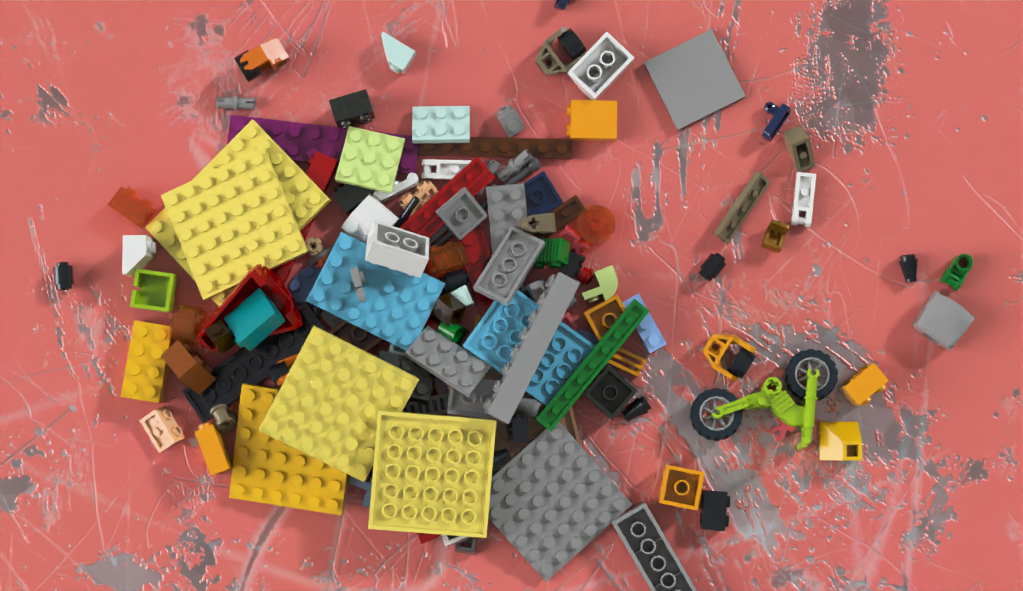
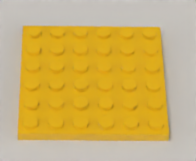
M243 383L240 395L229 498L342 516L344 513L348 474L260 432L259 427L278 391L273 387Z

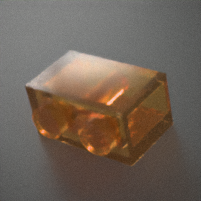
M121 186L108 205L143 229L156 211L152 208L153 204L145 198L141 200L136 197L138 193L129 186L127 189Z
M450 241L441 247L437 245L429 247V260L425 268L428 275L434 277L463 269L470 262L462 242L454 243V241Z

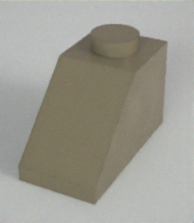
M797 126L783 132L785 145L796 172H803L815 167L810 139L803 128Z

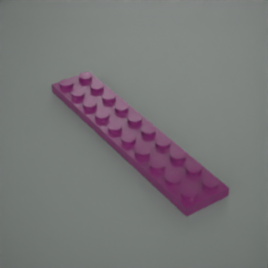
M231 115L227 144L253 119L293 161L308 163L312 154L315 155L316 151L340 162L348 128L343 130V128L237 115ZM382 133L405 138L397 173L416 174L419 143L413 144L412 136Z

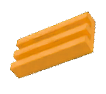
M620 347L617 351L640 361V364L617 354H614L612 357L636 367L637 370H631L612 360H609L608 363L638 377L646 359Z

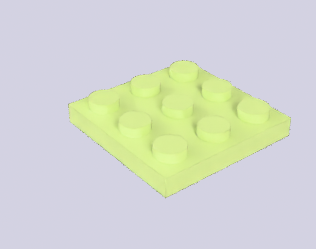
M349 126L335 181L392 194L405 138Z

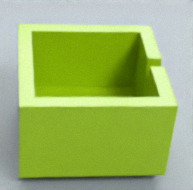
M136 269L133 286L141 288V290H132L130 307L173 313L178 275Z

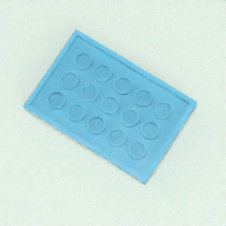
M341 232L306 302L407 351L421 334L445 283L425 273H422L421 278L401 271L391 270L382 265L372 264L365 260L366 244ZM358 267V271H363L365 282L362 283L366 301L358 302L350 268Z
M519 290L508 307L494 300L462 347L503 375L501 370L505 363L510 362L512 358L509 356L514 345L520 343L521 339L518 337L522 329L528 327L530 322L527 319L532 310L537 309L538 304ZM561 321L525 392L546 406L595 345Z

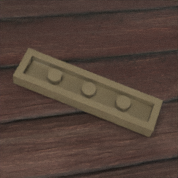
M756 171L714 231V234L722 242L729 244L771 183L761 172Z

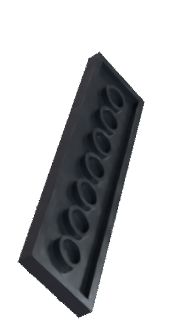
M308 302L298 307L302 318L301 327L296 330L267 336L251 351L245 347L241 348L213 369L212 374L216 380L200 395L190 387L182 391L203 423L213 418L210 410L214 406L225 404L228 407L240 399L243 383L259 385L271 376L269 366L298 354L313 325L328 332Z

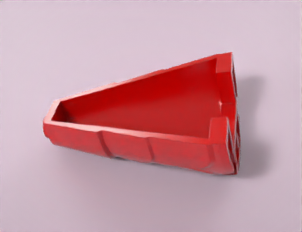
M257 264L247 272L236 288L229 293L221 306L215 309L198 332L197 341L201 347H205L209 352L217 351V348L204 330L220 319L227 326L228 324L224 318L258 288L270 297L285 319V322L268 336L296 330L301 327L302 318L297 307L294 309V303L292 302L294 299L281 279L271 269H268L267 266L262 268L261 264Z

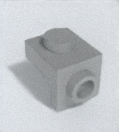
M502 106L495 113L496 118L500 121L509 138L525 129L522 120L513 106Z

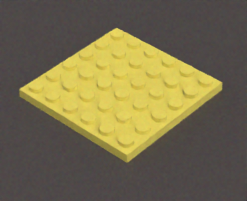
M261 147L161 195L200 294L205 301L236 287L247 272L257 264H261L262 268L267 266L268 269L272 270L309 253L265 147Z
M313 325L262 421L259 431L365 482L374 464L378 410L402 412L419 378Z
M378 410L368 529L487 538L497 420Z

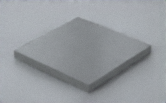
M712 29L643 63L677 131L746 97Z

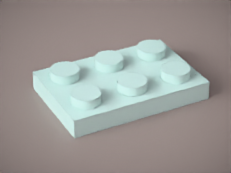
M470 106L413 107L412 143H470Z

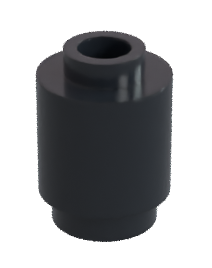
M711 253L700 266L701 270L698 273L711 282L726 266L724 263L725 258L719 253L715 255Z
M68 262L56 263L57 266L53 267L56 290L72 289V284H74L73 267L68 265Z
M458 269L443 274V277H440V281L445 283L443 291L452 292L464 285L467 286V282H469L467 272Z

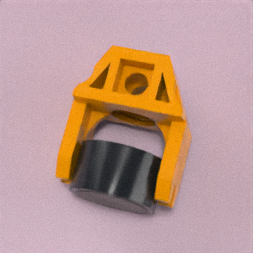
M712 333L703 348V353L711 366L735 382L738 377L743 378L756 357V354H754L756 348L734 334ZM713 344H718L720 347L714 349ZM730 344H739L742 347L735 355L728 369L724 368L720 360Z

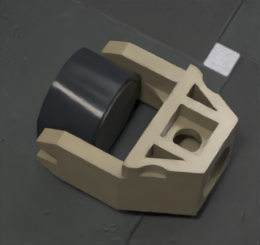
M563 26L542 43L534 62L545 76L565 73L585 55L586 48L571 28L567 30ZM556 38L563 50L574 61L564 64L559 60L551 49L552 43ZM546 59L550 60V66L545 64Z

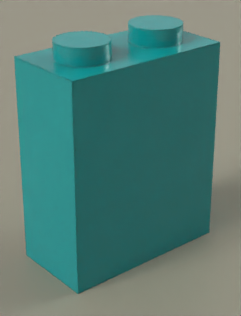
M260 288L224 318L228 324L226 327L236 337L234 339L236 344L240 348L244 346L249 351L285 322V319L270 297Z

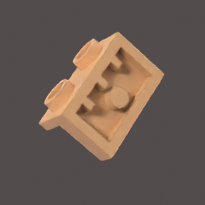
M428 179L426 181L423 180L416 185V189L411 193L404 194L399 204L405 209L413 196L420 199L409 217H411L438 190Z
M167 406L157 408L139 420L159 453L185 438L182 429L176 423Z

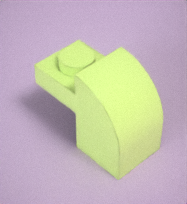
M613 265L594 272L598 287L583 292L581 294L583 301L588 300L589 303L599 300L600 295L606 301L615 294L618 279Z

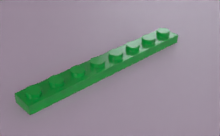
M633 299L535 419L551 432L649 313V310L636 299Z

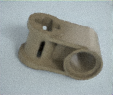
M555 213L530 215L521 218L518 222V229L528 234L556 233Z
M218 404L210 410L217 428L223 435L237 428L238 418L225 404Z

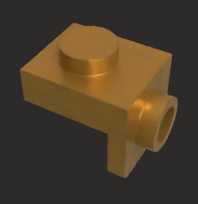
M772 219L766 229L761 247L780 253L790 226Z

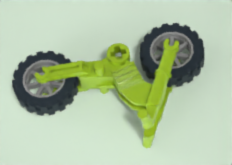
M803 350L792 357L785 370V382H787L789 391L791 390L795 397H799L802 400L803 406L795 404L787 391L781 390L782 383L776 377L767 378L760 392L747 395L738 400L734 394L727 392L725 389L713 388L705 390L697 396L690 410L692 426L700 436L705 437L707 440H725L738 430L742 422L743 412L760 411L761 409L770 408L774 415L786 425L791 427L801 426V441L796 447L799 451H802L812 442L816 401L827 397L833 391L838 381L836 364L830 359L828 354L822 353L823 351ZM806 362L808 366L807 371L800 368V366ZM811 362L819 364L815 370L812 369ZM820 367L824 369L825 374H820ZM798 371L805 374L802 378H797ZM818 378H825L822 386L817 381ZM768 385H770V387H775L774 392L772 389L768 390ZM712 401L714 410L705 407V405ZM715 401H721L724 404L716 407ZM702 410L709 412L711 415L702 418ZM730 417V420L726 425L722 419ZM710 419L712 426L709 427L704 421ZM717 422H720L723 426L722 428H714Z

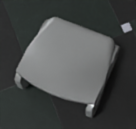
M934 291L922 307L912 326L941 348L950 351L967 331L975 316L970 315L957 302L941 295L938 291Z

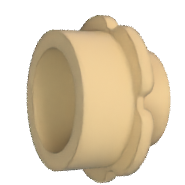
M310 237L306 240L309 255L316 256L318 253H321L323 246L319 238Z

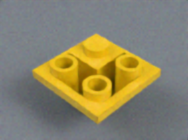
M819 422V460L862 461V438L858 422Z

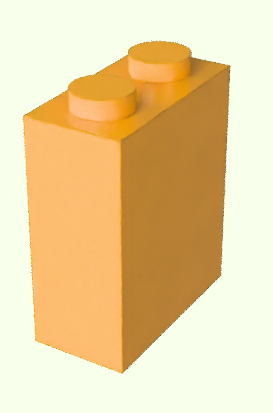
M571 100V105H567V117H570V124H567L566 134L570 135L572 141L616 142L617 101Z
M213 422L198 426L199 430L195 431V435L210 475H217L232 469L233 461L221 431L216 425H213Z

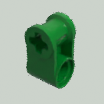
M967 254L955 256L939 281L947 283L953 287L954 291H957L973 265L972 257ZM960 258L966 260L964 268H961L958 264Z
M441 322L437 332L462 347L461 342L465 334L469 333V330L456 323L447 326Z

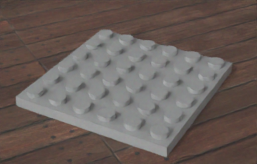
M558 422L551 432L544 428L492 475L488 518L545 581H548L606 529L612 520L626 511L632 503L565 427Z

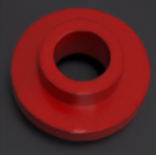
M584 267L579 272L577 280H579L581 285L591 282L594 277L592 274L593 269Z

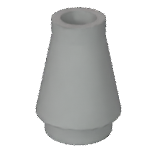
M522 398L517 410L530 418H536L540 413L542 403L536 399Z

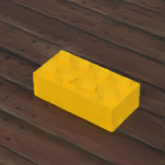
M134 320L121 397L163 403L170 367L161 355L174 344L177 328Z

